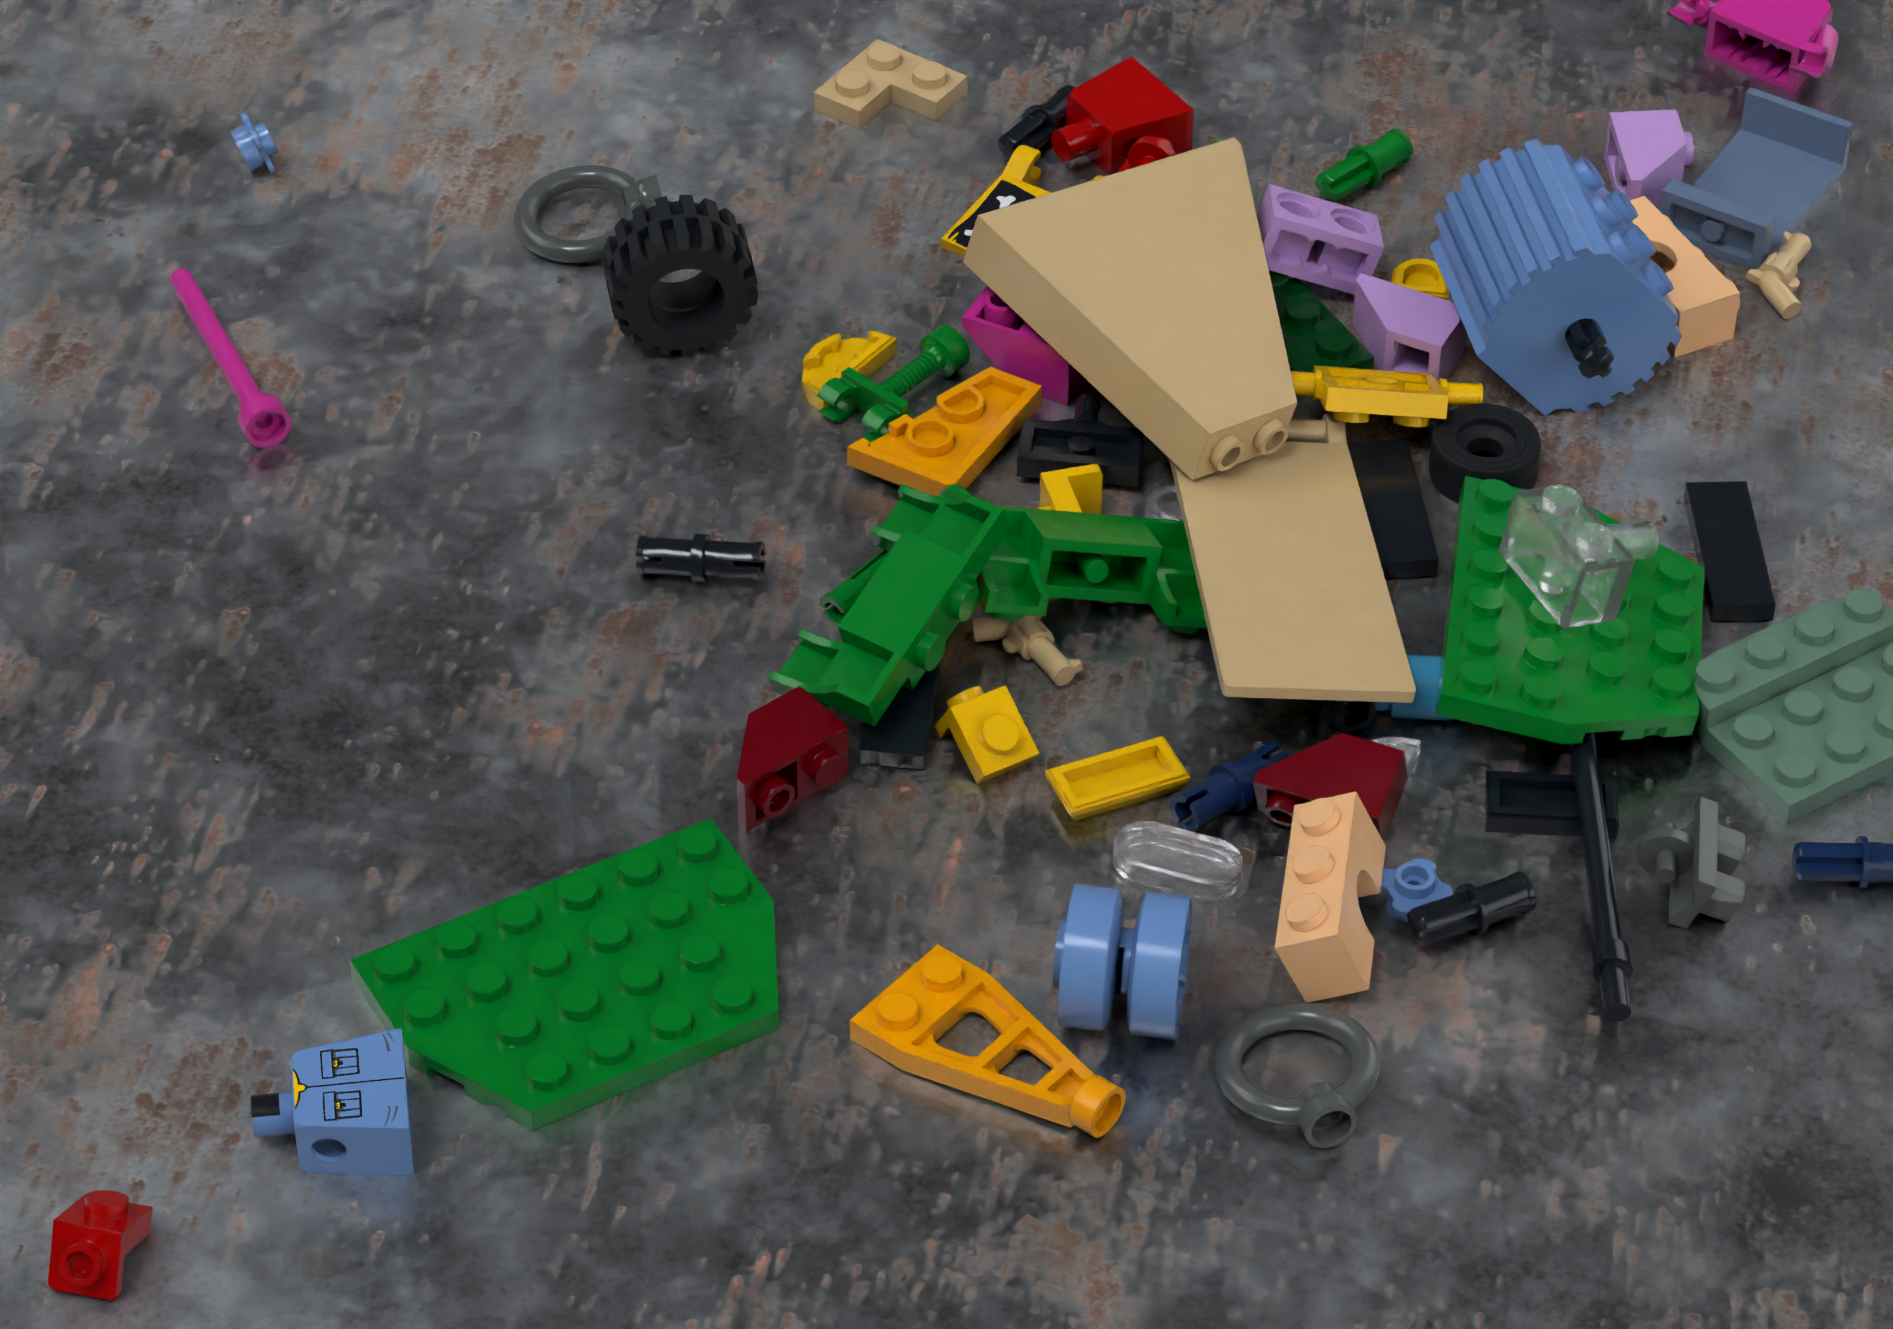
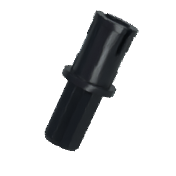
M1064 85L1041 105H1032L1027 108L1022 115V120L999 138L997 148L1003 153V160L1006 163L1009 162L1013 152L1020 145H1027L1037 150L1043 145L1052 146V132L1066 126L1067 96L1075 87Z
M1521 871L1477 887L1470 883L1462 884L1455 889L1453 895L1412 908L1407 913L1409 925L1406 928L1410 938H1414L1420 946H1428L1466 932L1472 936L1484 934L1490 924L1533 911L1537 903L1535 889L1528 876Z

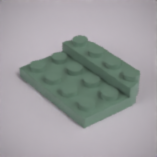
M1855 589L1847 593L1845 598L1831 599L1816 604L1715 651L1697 664L1695 689L1699 697V716L1693 730L1694 737L1707 752L1786 825L1893 773V608L1883 604L1882 598L1876 592L1868 589Z

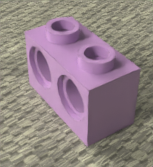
M1268 185L1257 212L1268 270L1355 295L1357 277L1360 273L1369 276L1373 275L1384 249L1378 216L1275 185Z

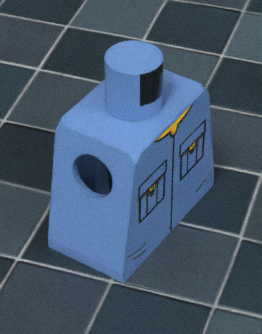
M402 1029L383 1031L299 1050L290 1057L292 1092L251 1095L254 1138L295 1134L299 1168L307 1173L414 1175Z

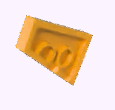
M990 366L936 396V406L914 419L904 414L888 423V433L880 438L869 442L863 437L847 446V465L902 486L904 484L935 496H939V492L949 484H956L966 490L1023 426L1024 419H1029L1042 405V385Z

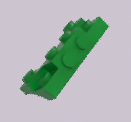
M902 484L898 490L900 500L882 526L879 527L874 524L869 531L873 545L889 553L838 625L842 642L818 636L801 628L797 634L799 644L779 673L772 670L767 677L771 689L783 695L801 686L826 709L829 710L830 707L836 708L875 726L902 686L913 690L926 671H932L939 664L945 651L946 641L960 621L965 622L973 614L980 595L976 578L1009 531L1003 508L973 495L961 498H945L921 492Z
M998 506L1004 509L1009 531L976 578L980 591L978 602L984 612H987L989 615L1007 621L1020 620L1023 615L1045 617L1049 599L1069 598L1096 600L1104 603L1149 604L1162 623L1171 630L1194 634L1198 633L1200 628H1207L1183 521Z

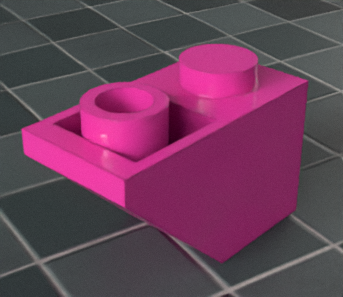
M985 287L962 316V327L995 367L1001 371L1042 385V399L1068 407L1086 384L1087 380L990 287Z

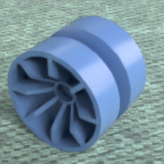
M1075 883L1070 898L1067 921L1061 920L1059 924L1054 955L1053 987L1059 988V1027L1104 1032L1111 1020L1116 995L1127 996V1024L1131 1035L1176 1040L1180 1025L1188 967L1192 924V896L1147 891L1140 903L1135 928L1124 927V900L1120 888Z

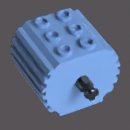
M1535 139L1523 142L1525 149L1515 152L1511 147L1499 152L1501 159L1494 163L1487 158L1478 164L1480 169L1478 174L1473 177L1468 172L1460 179L1463 188L1458 194L1452 189L1445 197L1449 206L1446 213L1441 209L1437 211L1434 220L1440 232L1439 239L1432 243L1430 248L1477 357L1546 417L1556 409L1571 408L1576 413L1591 411L1590 404L1599 402L1605 407L1615 402L1613 395L1623 392L1627 396L1636 390L1634 383L1642 378L1647 382L1655 375L1652 367L1657 361L1662 366L1670 358L1666 348L1670 342L1677 347L1682 335L1676 325L1678 315L1668 296V293L1674 289L1673 285L1659 265L1650 259V256L1656 253V250L1646 234L1637 225L1633 224L1632 221L1638 217V213L1630 200L1617 188L1611 193L1603 187L1605 182L1602 176L1587 158L1582 157L1576 161L1560 145L1543 146Z

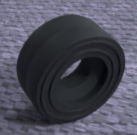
M1478 403L1455 408L1447 412L1446 419L1438 420L1432 433L1429 458L1431 481L1443 496L1458 504L1465 476L1482 480L1497 479L1512 487L1532 491L1537 481L1541 452L1539 432L1526 416L1508 407ZM1477 455H1488L1492 457H1481Z

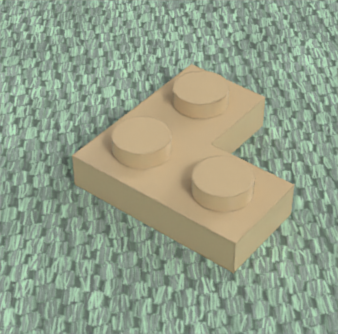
M876 39L813 92L814 111L860 129L892 102L937 121L967 95L968 76L947 68L938 62L930 61L898 48L894 44Z

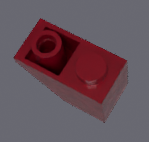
M801 686L794 688L748 714L737 773L738 825L746 832L770 818L781 815L791 806L821 789L831 787L839 779L849 774L848 727Z
M1345 733L1335 735L1257 771L1253 785L1258 811L1264 812L1269 819L1278 824L1291 827L1294 805L1311 802L1318 798H1328L1356 791L1384 841L1407 782L1405 752L1401 749Z

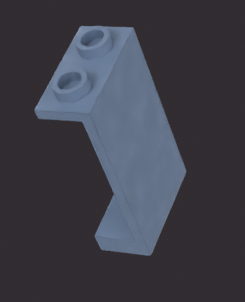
M1750 87L1745 93L1739 131L1693 185L1671 178L1661 191L1659 211L1663 215L1668 216L1673 225L1704 254L1748 270L1759 269L1771 253H1777L1783 246L1781 241L1783 233L1787 231L1792 234L1846 169L1853 122Z

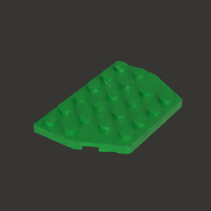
M1465 476L1459 495L1435 714L1559 744L1582 743L1585 733L1616 731L1620 740L1642 739L1649 735L1662 737L1692 735L1699 716V697L1695 689V672L1697 664L1701 661L1704 567L1587 504L1571 501L1569 498L1556 493L1541 494L1512 487L1497 479L1482 480Z
M712 818L350 959L352 979L386 1031L402 1029L404 1055L409 1066L426 1075L435 1070L464 1085L466 1096L483 1105H492L500 1108L506 1117L531 1130L543 1127L779 1029L774 900Z

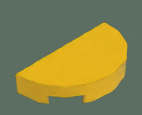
M868 331V338L841 340V334L838 333L816 343L803 358L802 390L808 402L818 410L828 406L829 403L817 397L820 389L830 379H840L841 372L848 367L869 378L897 355V338L877 331Z

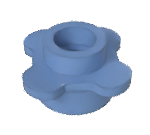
M246 112L241 113L240 115L245 124L230 131L248 168L253 172L267 165L271 175L276 173L269 157L279 151L264 122L252 126Z
M1414 858L1410 862L1401 864L1397 869L1383 868L1381 891L1386 892L1385 902L1387 910L1392 916L1404 922H1408L1407 913L1412 908L1453 895V889L1450 885L1440 881L1435 874V863L1426 858Z

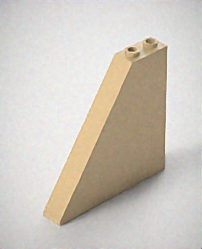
M1234 137L977 215L963 263L1189 478L1195 480L1217 471L1229 470L1236 464L1261 455H1270L1284 444L1289 434L1288 426L1297 405V398L1242 145Z

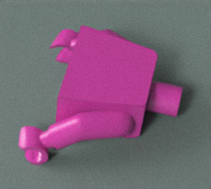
M1680 0L1677 6L1673 9H1668L1667 15L1686 26H1690L1693 23L1707 30L1704 56L1791 94H1794L1800 88L1807 76L1819 78L1825 76L1830 71L1839 43L1838 33L1831 26L1833 8L1828 0H1718L1715 2L1710 0Z

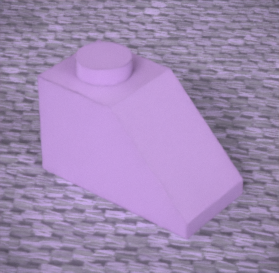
M1676 109L1610 112L1604 160L1613 189L1617 188L1622 191L1629 200L1645 196L1658 208L1660 206L1661 191L1671 178L1682 182L1684 166L1691 165L1693 162L1694 146L1692 134L1690 131H1683Z

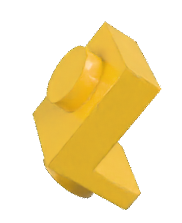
M1090 464L1040 473L1039 507L1035 509L1101 514L1103 474L1099 465Z
M1006 685L987 693L983 692L981 686H975L953 696L946 702L949 709L934 726L940 738L950 734L953 735L976 784L1030 763L1040 754Z

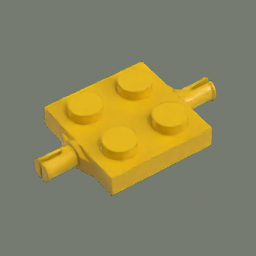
M1315 365L1313 373L1291 371L1296 395L1312 396V399L1319 400L1325 411H1333V419L1343 422L1366 423L1369 422L1370 414L1392 415L1393 423L1398 425L1426 427L1429 426L1430 418L1446 419L1448 406H1464L1482 403L1483 401L1482 383L1447 382V379L1440 378L1437 380L1431 373Z

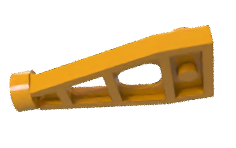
M939 944L934 946L849 1020L850 1039L902 1071L1069 1128L1075 1125L1095 1138L1102 1137L1115 1125L1125 1104L1126 1094L1124 1089L1100 1075H1095L989 973ZM968 1012L982 1015L1000 1033V1036L978 1056L963 1055L943 1048L936 1043L942 1035ZM1024 1049L1030 1051L1052 1068L1035 1085L1002 1075L999 1071Z

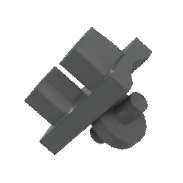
M1701 796L1695 803V819L1687 827L1677 829L1672 823H1661L1657 828L1646 832L1639 839L1637 845L1638 864L1643 870L1656 876V879L1660 882H1670L1668 923L1684 929L1689 927L1698 913L1728 922L1742 904L1745 894V881L1731 876L1740 864L1745 852V834L1718 824L1719 803Z

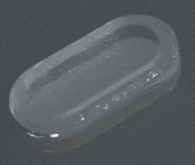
M1138 821L1121 828L1113 841L1114 868L1123 878L1131 882L1180 895L1192 896V898L1204 901L1225 899L1234 894L1240 887L1243 859L1239 850L1225 840L1153 821Z

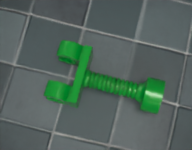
M940 325L920 340L919 348L921 354L880 384L850 367L841 372L840 379L832 378L827 381L820 389L817 397L829 403V405L823 407L818 412L836 423H842L852 415L855 408L865 414L861 423L873 430L863 437L872 442L888 433V423L904 414L910 416L909 402L901 398L903 395L934 373L941 377H950L968 364L970 360L968 345L962 335L953 327Z

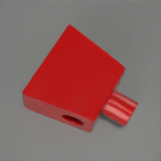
M1131 57L1070 91L1067 96L1066 126L1052 132V146L1058 158L1063 162H1068L1085 155L1107 175L1115 174L1128 159V152L1135 141L1146 135L1168 139L1172 144V149L1178 154L1192 150L1194 109L1137 60Z

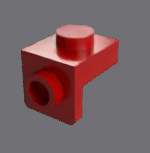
M110 1190L92 1191L82 1196L53 1220L48 1275L49 1287L54 1290L100 1299H115L122 1290L125 1255L150 1235L153 1207L130 1203L127 1195Z

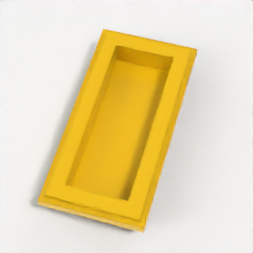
M1164 736L1045 770L1047 780L1074 821L1179 791L1190 782L1189 774Z

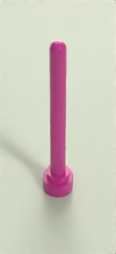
M183 268L176 269L170 276V284L241 404L238 413V424L244 435L252 445L259 448L279 444L287 437L291 429L292 422L288 412L277 397L261 392L191 272Z

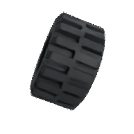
M680 195L678 201L668 202L667 196L654 199L656 205L650 208H646L641 204L632 209L633 218L631 220L620 219L614 226L616 236H608L604 246L606 256L603 257V270L614 319L618 320L619 329L626 337L633 335L634 343L637 346L646 349L654 345L656 354L666 356L670 354L671 350H680L681 356L693 355V349L704 347L707 352L718 347L716 341L719 339L731 340L738 334L736 325H746L752 317L750 306L757 305L758 300L756 287L758 281L742 224H736L734 214L727 208L718 211L715 201L704 198L700 203H694L693 195ZM683 269L701 270L699 274L685 281L673 283L659 281L662 277L674 271Z

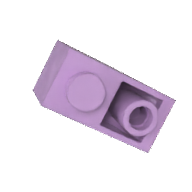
M1363 273L1359 274L1355 284L1352 326L1366 349L1374 356V362L1378 369L1431 373L1437 380L1440 378L1447 379L1465 353L1467 335L1454 302Z

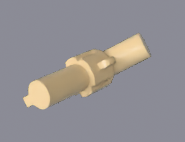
M1785 231L1781 238L1784 246L1778 254L1776 252L1771 253L1759 269H1750L1745 279L1759 285L1765 298L1782 318L1790 319L1796 316L1802 308L1801 302L1791 292L1796 291L1800 284L1798 278H1796L1798 274L1797 265L1810 250L1812 244L1809 237L1803 233L1791 234Z
M991 615L973 617L975 642L1003 639L1002 644L1006 652L1014 653L1018 651L1025 660L1033 659L1058 686L1068 684L1076 673L1083 670L1079 659L1068 660L1053 644L1054 636L1040 620L1041 616L1023 615L1022 619L1016 621L1001 620Z

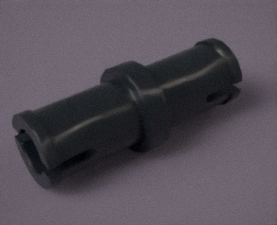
M695 534L693 540L652 538L641 535L637 543L636 556H643V559L636 562V569L638 575L691 576L693 583H707L709 577L762 581L765 574L766 560H760V556L766 555L765 543L762 541H756V543L712 541L709 534Z

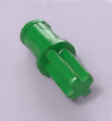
M1392 129L1366 146L1357 145L1349 149L1344 160L1318 174L1316 177L1315 186L1319 190V197L1330 202L1332 200L1340 201L1363 186L1369 189L1375 187L1380 183L1382 175L1411 160L1410 155L1413 154V146L1409 137L1399 129Z

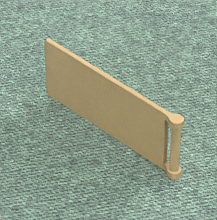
M1324 414L1322 420L1291 419L1288 426V437L1276 452L1267 456H1258L1236 464L1229 470L1217 471L1195 480L1189 478L1169 459L1221 692L1224 696L1411 703L1414 701L1416 687L1347 445L1345 422L1333 419V414Z

